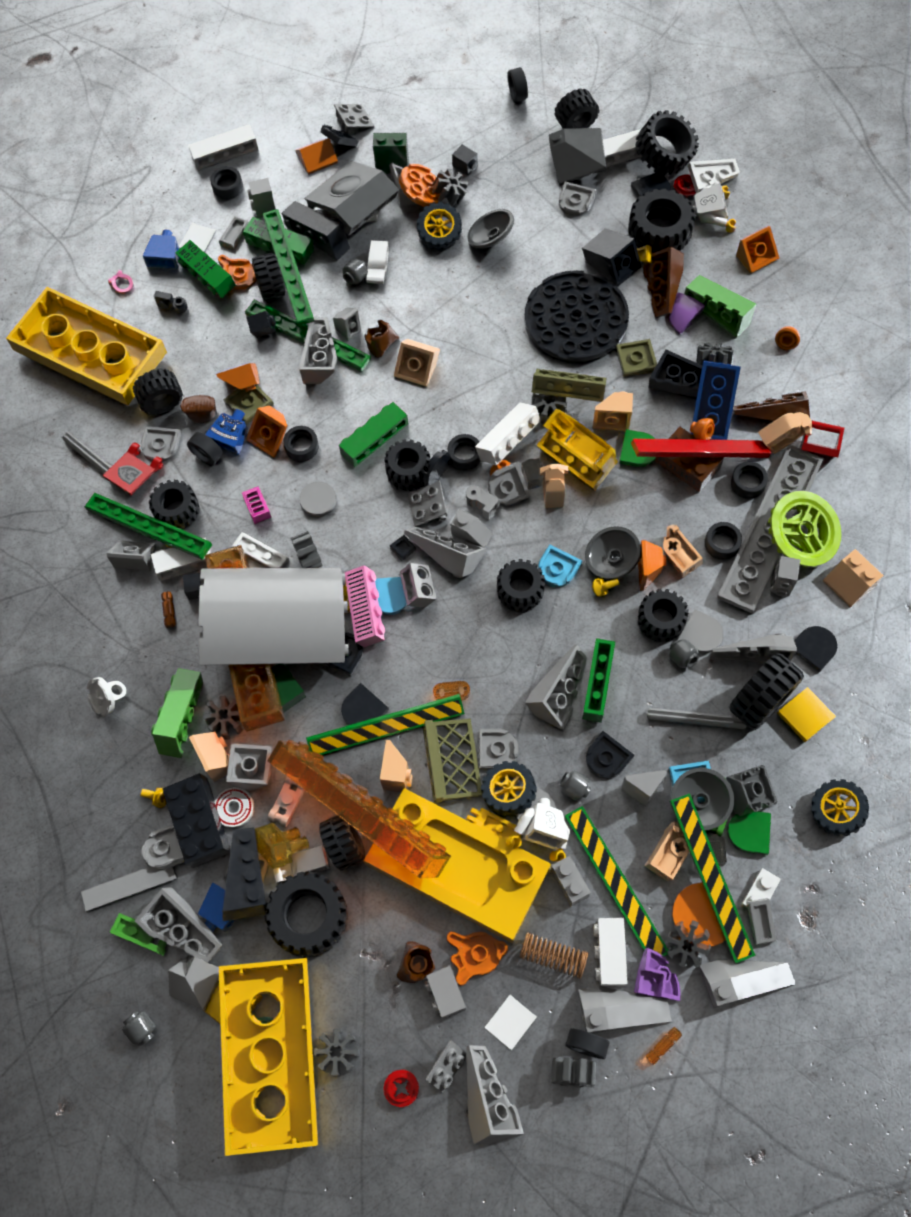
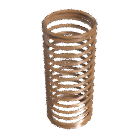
M527 932L520 953V959L522 958L523 960L527 953L526 960L528 961L532 954L531 963L536 957L535 963L538 964L541 957L540 965L542 966L546 957V968L551 958L549 968H552L555 961L554 970H556L560 961L559 972H561L565 962L564 974L570 962L568 975L571 974L575 963L573 977L579 966L577 978L581 979L588 952L583 950L579 957L580 950L578 949L575 954L574 947L570 953V946H568L565 953V944L560 952L561 943L558 944L556 949L557 942L555 941L551 949L552 940L549 941L546 949L547 938L542 945L543 937H541L537 945L538 935H536L532 945L534 934Z

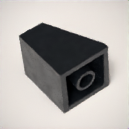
M605 228L582 247L585 261L616 286H620L642 267L635 239Z

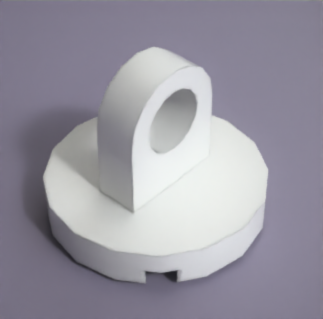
M96 677L88 681L87 690L89 689L90 694H87L89 703L97 714L101 713V716L113 713L115 703L122 700L126 694V687L119 681L107 683L103 678ZM111 688L118 689L120 695H115Z

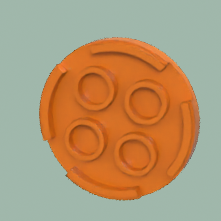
M409 164V166L402 169L399 175V184L409 199L423 207H428L431 203L438 204L440 202L437 200L440 194L432 193L433 182L436 176L431 173V169L420 164Z
M702 882L684 888L676 897L672 907L674 925L676 926L678 922L683 921V925L688 933L691 929L689 926L692 920L697 921L699 925L694 934L697 936L703 933L705 929L710 934L708 941L704 940L700 943L710 944L711 947L723 943L725 938Z

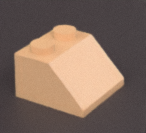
M409 339L402 341L394 377L427 386L437 365L440 349Z
M625 391L614 392L595 406L592 429L629 430L633 393Z
M854 549L839 562L823 581L851 608L877 586L884 575Z
M216 732L190 736L189 739L210 778L216 782L227 776L230 753L227 754L224 749L227 747L222 736L218 737Z
M386 740L380 782L383 790L402 792L404 788L411 787L413 775H411V769L408 768L407 761L390 740Z

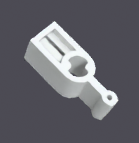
M371 240L367 283L384 284L389 255L388 241Z
M322 845L272 863L277 884L285 882V877L292 875V877L297 876L298 872L309 874V872L318 873L330 869L327 854Z

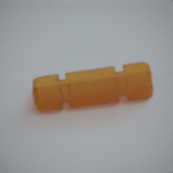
M673 1027L668 1032V1035H665L653 1047L654 1050H651L646 1055L647 1060L651 1064H656L660 1060L659 1057L663 1056L675 1044L674 1041H678L681 1038L682 1033L679 1029Z

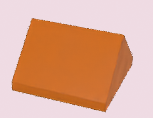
M329 138L321 139L295 150L308 175L338 163Z
M770 226L745 237L739 242L736 257L750 273L780 258Z

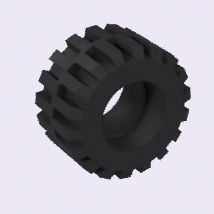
M578 88L570 93L568 92L560 99L554 110V115L562 129L589 128L598 118L600 110L587 89Z
M273 253L252 258V266L262 298L267 301L285 296L286 289L276 256Z
M154 369L150 372H145L144 375L139 376L138 380L134 382V395L140 409L146 414L159 415L167 413L182 401L183 392L174 373L168 369Z
M404 439L401 443L399 441L395 442V446L391 445L389 451L385 453L386 457H384L388 480L392 481L394 486L398 485L399 489L403 487L406 490H410L411 487L417 489V485H424L423 473L424 471L427 473L430 467L428 465L430 461L429 451H427L425 445L421 446V442L417 441L415 443L412 439L410 441ZM408 460L417 463L416 466L410 469L399 467L402 462Z
M175 479L174 482L167 480V483L163 484L162 482L159 484L160 487L153 489L154 493L150 494L149 508L154 518L183 530L186 528V525L190 526L193 524L192 520L197 519L196 514H199V502L189 484L186 485L184 481L179 483V480ZM173 501H183L182 504L174 510L166 509V507Z
M519 559L518 562L512 560L510 565L506 563L504 569H500L497 576L498 598L501 599L503 605L507 604L508 609L511 610L513 607L515 611L519 612V609H523L524 612L527 611L528 607L533 609L535 604L538 605L540 603V599L544 595L545 577L542 575L543 571L541 568L537 569L538 565L536 563L532 565L530 560H526V562H523V559ZM522 579L528 581L531 587L526 591H516L510 584L515 580Z
M657 589L656 593L651 591L649 596L646 595L640 604L637 616L638 625H641L640 630L642 632H646L645 636H652L654 641L660 639V642H664L665 639L671 641L673 637L677 638L680 632L682 633L688 619L689 609H687V603L683 602L684 598L682 596H677V592H669L670 589H665V591ZM657 609H665L672 614L673 620L668 622L659 621L653 616L652 612Z
M342 812L319 824L323 846L332 863L340 871L365 859L363 842L357 828L347 814Z

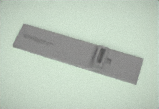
M173 866L166 869L147 867L81 891L85 910L87 912L176 880Z

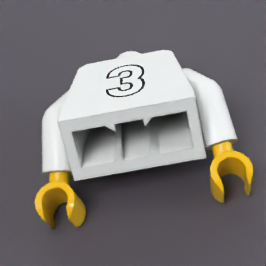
M720 183L713 186L707 185L694 196L696 205L692 206L694 207L695 215L699 216L701 223L715 224L725 227L729 233L734 232L736 229L735 219L727 221L728 213L725 200L729 198V188L727 186L721 187Z
M541 798L538 800V803L532 808L527 809L521 816L514 829L516 833L514 836H509L506 839V845H510L514 839L515 845L513 848L520 847L522 844L520 837L523 835L524 840L554 849L551 851L549 858L551 861L557 860L559 862L566 858L563 849H566L570 830L564 821L562 811L550 807L549 799Z

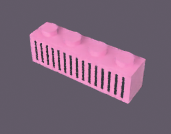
M363 565L344 572L355 642L363 647H367L384 641L385 628L381 621L382 610L378 603L379 592L375 585L376 575L374 571Z

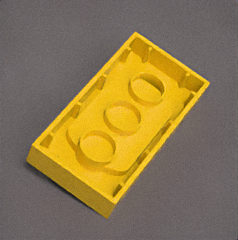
M405 788L364 859L366 866L512 944L551 867V864L519 847L513 848L514 844L512 843L506 845V840Z

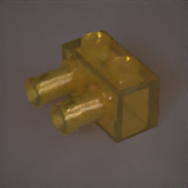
M274 823L255 828L258 852L273 869L292 863L293 853L309 848L307 837H301L297 827L283 832Z

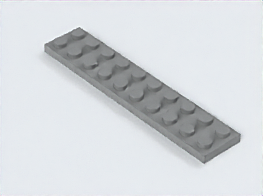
M788 446L717 596L718 599L753 614L780 555L776 550L778 547L771 541L773 537L772 534H769L768 530L770 528L768 520L771 517V509L774 508L778 500L791 492H809L824 458L795 446ZM791 510L786 513L785 517L788 520L799 513L797 510Z

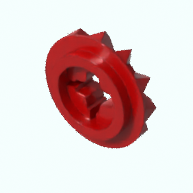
M690 174L680 175L675 179L673 187L676 192L685 195L686 198L688 196L694 197L696 191Z
M407 1070L392 1072L384 1083V1095L388 1102L396 1107L410 1105L415 1101L419 1092V1084L416 1077ZM408 1080L405 1089L409 1095L401 1092L395 1097L398 1088L394 1082L403 1084Z

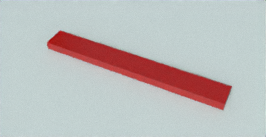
M633 439L631 442L637 457L769 458L771 454L763 440Z

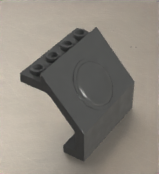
M350 161L304 199L307 201V207L313 210L318 207L335 214L346 226L344 232L349 236L396 198L399 189L382 170Z

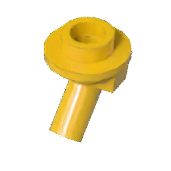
M596 578L592 583V590L596 596L601 597L608 593V589L620 584L618 579L605 582L603 578Z
M156 788V791L142 789L140 796L152 799V805L162 808L167 804L162 788Z

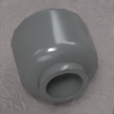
M359 259L350 260L343 267V278L349 284H359L367 276L366 263Z
M682 639L671 644L669 657L679 667L691 668L699 659V651L688 640Z
M575 770L566 772L559 783L561 792L576 801L582 797L586 798L591 790L589 778Z
M135 1011L123 1022L122 1031L132 1044L142 1042L144 1045L154 1036L152 1032L155 1029V1024L146 1012L138 1013V1011Z

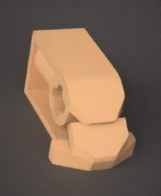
M796 412L795 414L787 413L758 433L765 445L776 454L806 434L808 437L812 435V421L808 415L801 412Z
M550 464L540 468V476L544 475L543 493L545 508L564 506V474H568V466Z
M677 525L668 526L667 535L663 541L664 555H666L667 560L681 577L684 578L703 564V558L681 533Z
M672 822L664 830L663 836L645 864V867L665 881L674 879L689 853L678 822ZM674 845H678L677 849L679 850V852L675 851L676 847Z

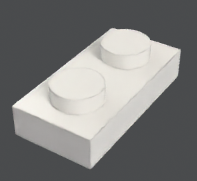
M762 868L741 905L748 909L746 901L763 898L770 900L781 879Z

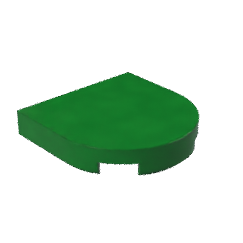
M626 429L619 463L645 467L655 461L656 457H637L631 445L633 439L655 438L645 432Z
M757 811L743 816L735 814L728 824L727 833L737 849L747 853L769 854L771 813Z

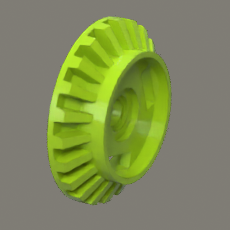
M795 491L785 495L775 503L774 508L770 512L771 517L768 520L770 528L768 530L769 534H772L773 537L771 539L772 543L778 547L776 549L778 553H782L784 557L800 559V565L804 568L817 567L834 557L841 543V525L836 512L825 499L812 492ZM791 510L798 511L799 514L788 520L786 519L785 515ZM801 525H805L807 527V534H804L801 531ZM790 543H792L793 545L797 546V547L800 548L802 551L797 550V549L794 548Z

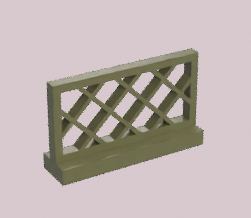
M536 369V372L533 374L531 393L602 402L604 400L607 378Z
M471 718L433 722V720L424 721L422 728L433 803L482 797ZM458 725H467L468 732L464 737L455 731ZM436 727H445L450 732L443 738L437 734ZM452 733L461 739L456 747L447 741ZM462 742L470 746L471 751L467 756L458 750ZM443 744L453 750L448 757L440 753V747ZM454 752L464 758L459 766L449 760ZM465 761L473 765L474 770L470 775L461 769ZM446 763L456 769L450 777L443 772V766ZM457 772H460L467 778L462 786L452 779ZM469 780L476 784L477 792L467 791L464 788L465 784ZM449 782L458 788L455 794H446L445 787Z

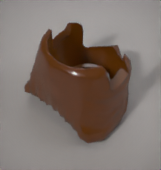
M378 320L379 326L368 328L367 335L365 333L364 338L369 351L376 358H381L388 347L400 337L388 322Z
M193 395L184 398L181 402V410L193 422L202 424L211 421L215 417V399L211 396Z
M408 941L396 974L397 978L407 983H417L427 977L426 975L431 974L435 969L434 960L431 955L432 950L415 941Z

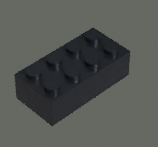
M198 773L162 788L186 865L195 868L230 853L231 850L207 777Z

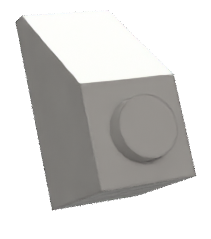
M345 308L333 318L335 329L348 341L361 331L357 308Z
M459 509L451 522V534L483 548L486 547L493 535L477 517Z

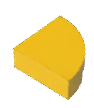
M645 245L637 248L640 261L652 263V247Z

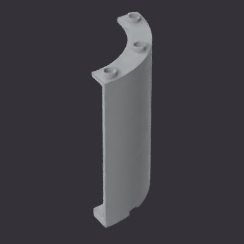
M341 568L201 569L200 581L202 585H200L199 627H203V632H200L199 665L345 662V656L349 654L348 644H345L344 613H347L348 605L347 601L343 599L345 573H341Z

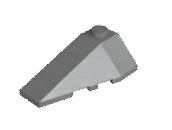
M314 317L315 321L309 323L299 367L303 384H321L335 372L337 355L328 318Z
M418 527L404 530V534L456 577H464L471 574L486 552V548L471 542L464 541L463 544L453 541V537H437L436 532Z
M777 633L713 648L710 653V659L766 663L772 656L778 653L783 654L791 661L797 651V647L792 636Z
M577 644L573 645L535 686L525 702L536 717L559 729H564L572 715L573 707L571 705L573 697H577L578 691L576 686L578 680L582 678L587 657Z
M172 887L162 888L135 920L148 935L163 940L171 946H176L206 962H209L223 946L189 904Z
M719 959L699 965L713 1009L795 985L789 965L784 962L741 961L734 963L733 960Z
M600 986L578 990L586 1032L593 1034L672 1022L667 999Z
M467 1046L468 1122L474 1145L492 1144L523 1135L518 1111L515 1105L511 1106L505 1094L508 1091L505 1085L501 1086L496 1076L497 1069L486 1047Z

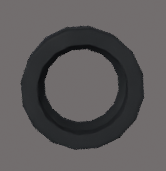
M518 67L508 70V87L513 101L517 102L527 99L528 85L523 69Z
M224 166L216 169L211 174V186L217 197L231 199L241 193L243 182L237 169ZM226 178H232L236 180V182L229 187H220L217 185L221 180Z
M295 426L289 429L283 439L285 451L288 457L294 461H308L317 454L319 449L316 433L307 426ZM304 436L311 439V446L304 451H296L291 448V442L298 437Z
M195 432L187 442L188 449L198 459L208 465H215L223 454L221 448L203 433Z
M460 434L452 438L447 448V452L450 453L451 465L459 470H470L476 467L481 461L475 448L479 440L470 434ZM460 445H470L475 449V455L470 459L463 460L455 457L454 450Z
M743 462L733 472L731 487L740 497H758L764 492L768 482V473L758 463ZM744 472H750L759 478L760 484L758 487L748 488L740 483L738 477Z
M729 522L713 524L705 537L707 552L712 557L723 560L735 556L742 543L740 530ZM719 532L729 534L734 539L733 547L730 549L718 548L713 544V535Z
M570 1028L565 1046L581 1054L604 1060L610 1042L590 1032Z

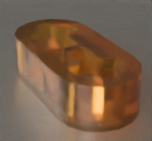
M465 681L442 682L433 688V695L436 700L460 694L461 700H466L470 695V686ZM459 687H463L465 690L464 694H460L458 691ZM440 689H444V692H446L444 696H440Z

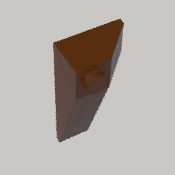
M673 247L652 253V263H644L643 266L644 277L648 281L647 288L652 296V307L657 318L672 313L683 273L684 253Z
M806 391L784 394L778 400L772 397L766 398L760 404L757 401L733 406L734 414L772 421H775L784 414H795L796 412L804 413L810 417L809 399Z

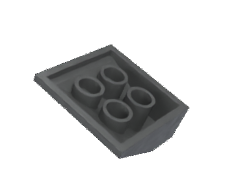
M601 128L562 129L549 134L550 150L559 185L607 169Z

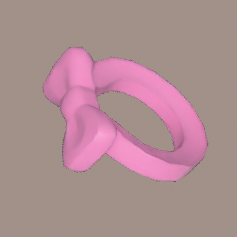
M121 270L108 280L109 285L113 286L114 290L121 294L128 293L133 288L132 278L127 274H123ZM118 278L128 280L130 283L129 287L119 289L116 286V280Z

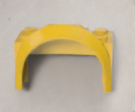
M555 409L543 425L547 432L536 446L560 465L568 466V471L596 491L618 463L615 449L563 411ZM572 432H574L573 435L569 438V440H568L567 442H565V440L569 437V435H570Z

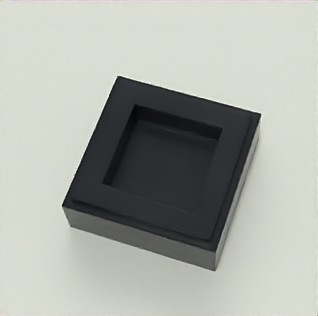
M405 535L390 545V549L401 561L416 551V547Z

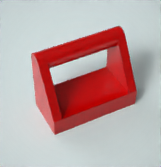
M811 420L812 428L838 434L835 448L807 442L808 436L805 434L803 435L800 449L838 458L845 427Z

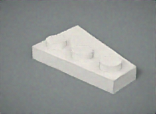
M735 159L689 162L687 166L696 194L707 185L721 184L736 178L740 173Z

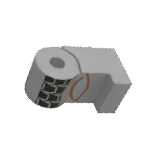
M478 486L467 488V504L482 510L483 517L490 520L500 508V499Z

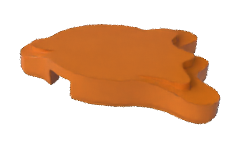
M225 255L218 257V263L231 275L236 283L233 289L243 290L252 286L257 281L253 266L249 260L240 258L230 259Z
M451 931L446 937L447 942L458 949V952L451 956V962L458 969L456 982L460 986H464L474 976H483L494 971L501 958L508 952V946L504 941H498L486 932L460 935Z

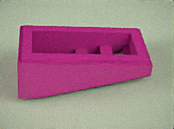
M259 486L242 492L254 524L271 518L270 511ZM258 493L257 495L247 498V496ZM260 498L259 500H256V501H254V502H251V503L249 502V501H252V500H254V499ZM262 503L261 505L252 508V506ZM264 508V510L254 513V511Z

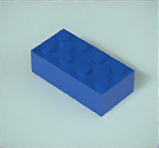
M703 361L693 422L704 418L712 419L715 427L711 439L727 440L741 366Z

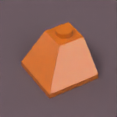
M256 363L245 364L216 374L217 378L238 389H245L246 392L256 389L255 385L260 384Z
M271 406L257 408L246 440L273 458L276 457L288 426L284 415Z
M641 540V557L638 562L640 591H644L662 573L663 566H666V555H663L661 547L646 540Z

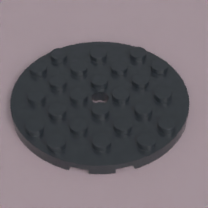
M579 270L564 271L547 277L537 288L531 291L525 306L524 321L531 340L545 353L566 361H589L606 355L621 342L628 327L629 308L619 288L616 285L610 284L605 277L595 273L594 275L586 274L584 271ZM578 313L581 316L577 319L572 314Z

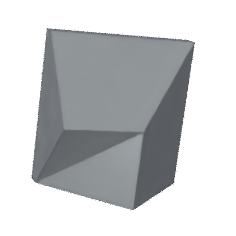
M231 744L226 783L246 791L267 786L271 776L272 746Z
M188 955L168 970L169 996L205 1011L219 981V967Z

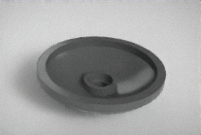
M496 209L484 214L471 226L467 236L469 243L475 248H489L500 243L511 232L514 225V216L507 209Z
M619 526L608 527L599 531L591 538L585 551V560L590 571L597 577L607 580L618 579L629 574L636 567L641 557V546L637 536L631 530Z
M694 768L686 771L676 780L671 791V800L690 793L704 830L717 828L729 818L734 806V794L729 782L720 773L708 768ZM697 798H703L704 804H699Z

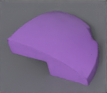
M677 292L672 313L669 317L671 326L681 335L692 324V320L704 310L705 305L686 294Z
M645 948L636 977L634 993L680 1001V985L676 973H671L666 965L669 963L666 958L652 949Z

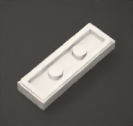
M243 532L232 545L233 550L266 568H284L289 561L287 556Z

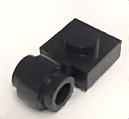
M155 291L154 299L158 307L162 309H175L178 313L186 312L188 305L184 298H173V295L170 293Z

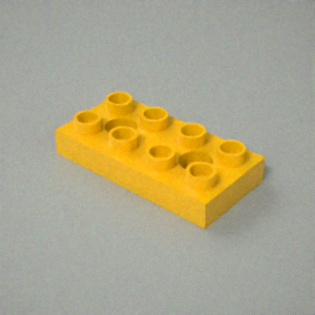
M49 287L44 289L6 337L14 351L127 406L135 397L133 392L134 382L138 380L139 376L144 375L145 372L154 370L167 353L161 339ZM53 331L63 332L57 336H50ZM124 356V358L117 363H107L110 358L120 359Z
M307 958L219 966L225 1156L318 1146ZM263 994H270L277 1002L280 1001L281 1006L280 1013L277 1014L272 1022L267 1024H261V1021L251 1014L252 1004ZM270 1085L275 1086V1089L285 1096V1106L276 1114L277 1117L272 1119L265 1118V1115L260 1113L255 1106V1099L264 1090V1087Z

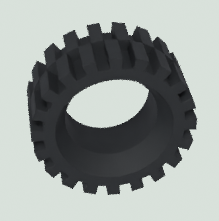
M665 110L663 113L662 111L654 113L636 137L638 141L635 143V146L639 148L637 154L642 155L641 161H646L648 163L646 167L649 169L653 167V172L658 173L661 171V175L664 176L669 173V176L680 173L696 155L697 148L699 147V143H697L698 135H694L696 132L695 128H690L691 123L689 120L685 122L683 120L685 117L682 115L678 117L677 112L673 111L669 114V110ZM655 136H660L670 141L675 148L676 154L665 150Z

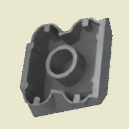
M764 765L726 777L734 794L733 812L737 815L743 816L777 804V799Z

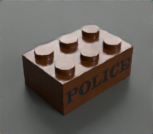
M679 426L669 439H695V437ZM656 457L655 462L700 492L721 468L724 457Z

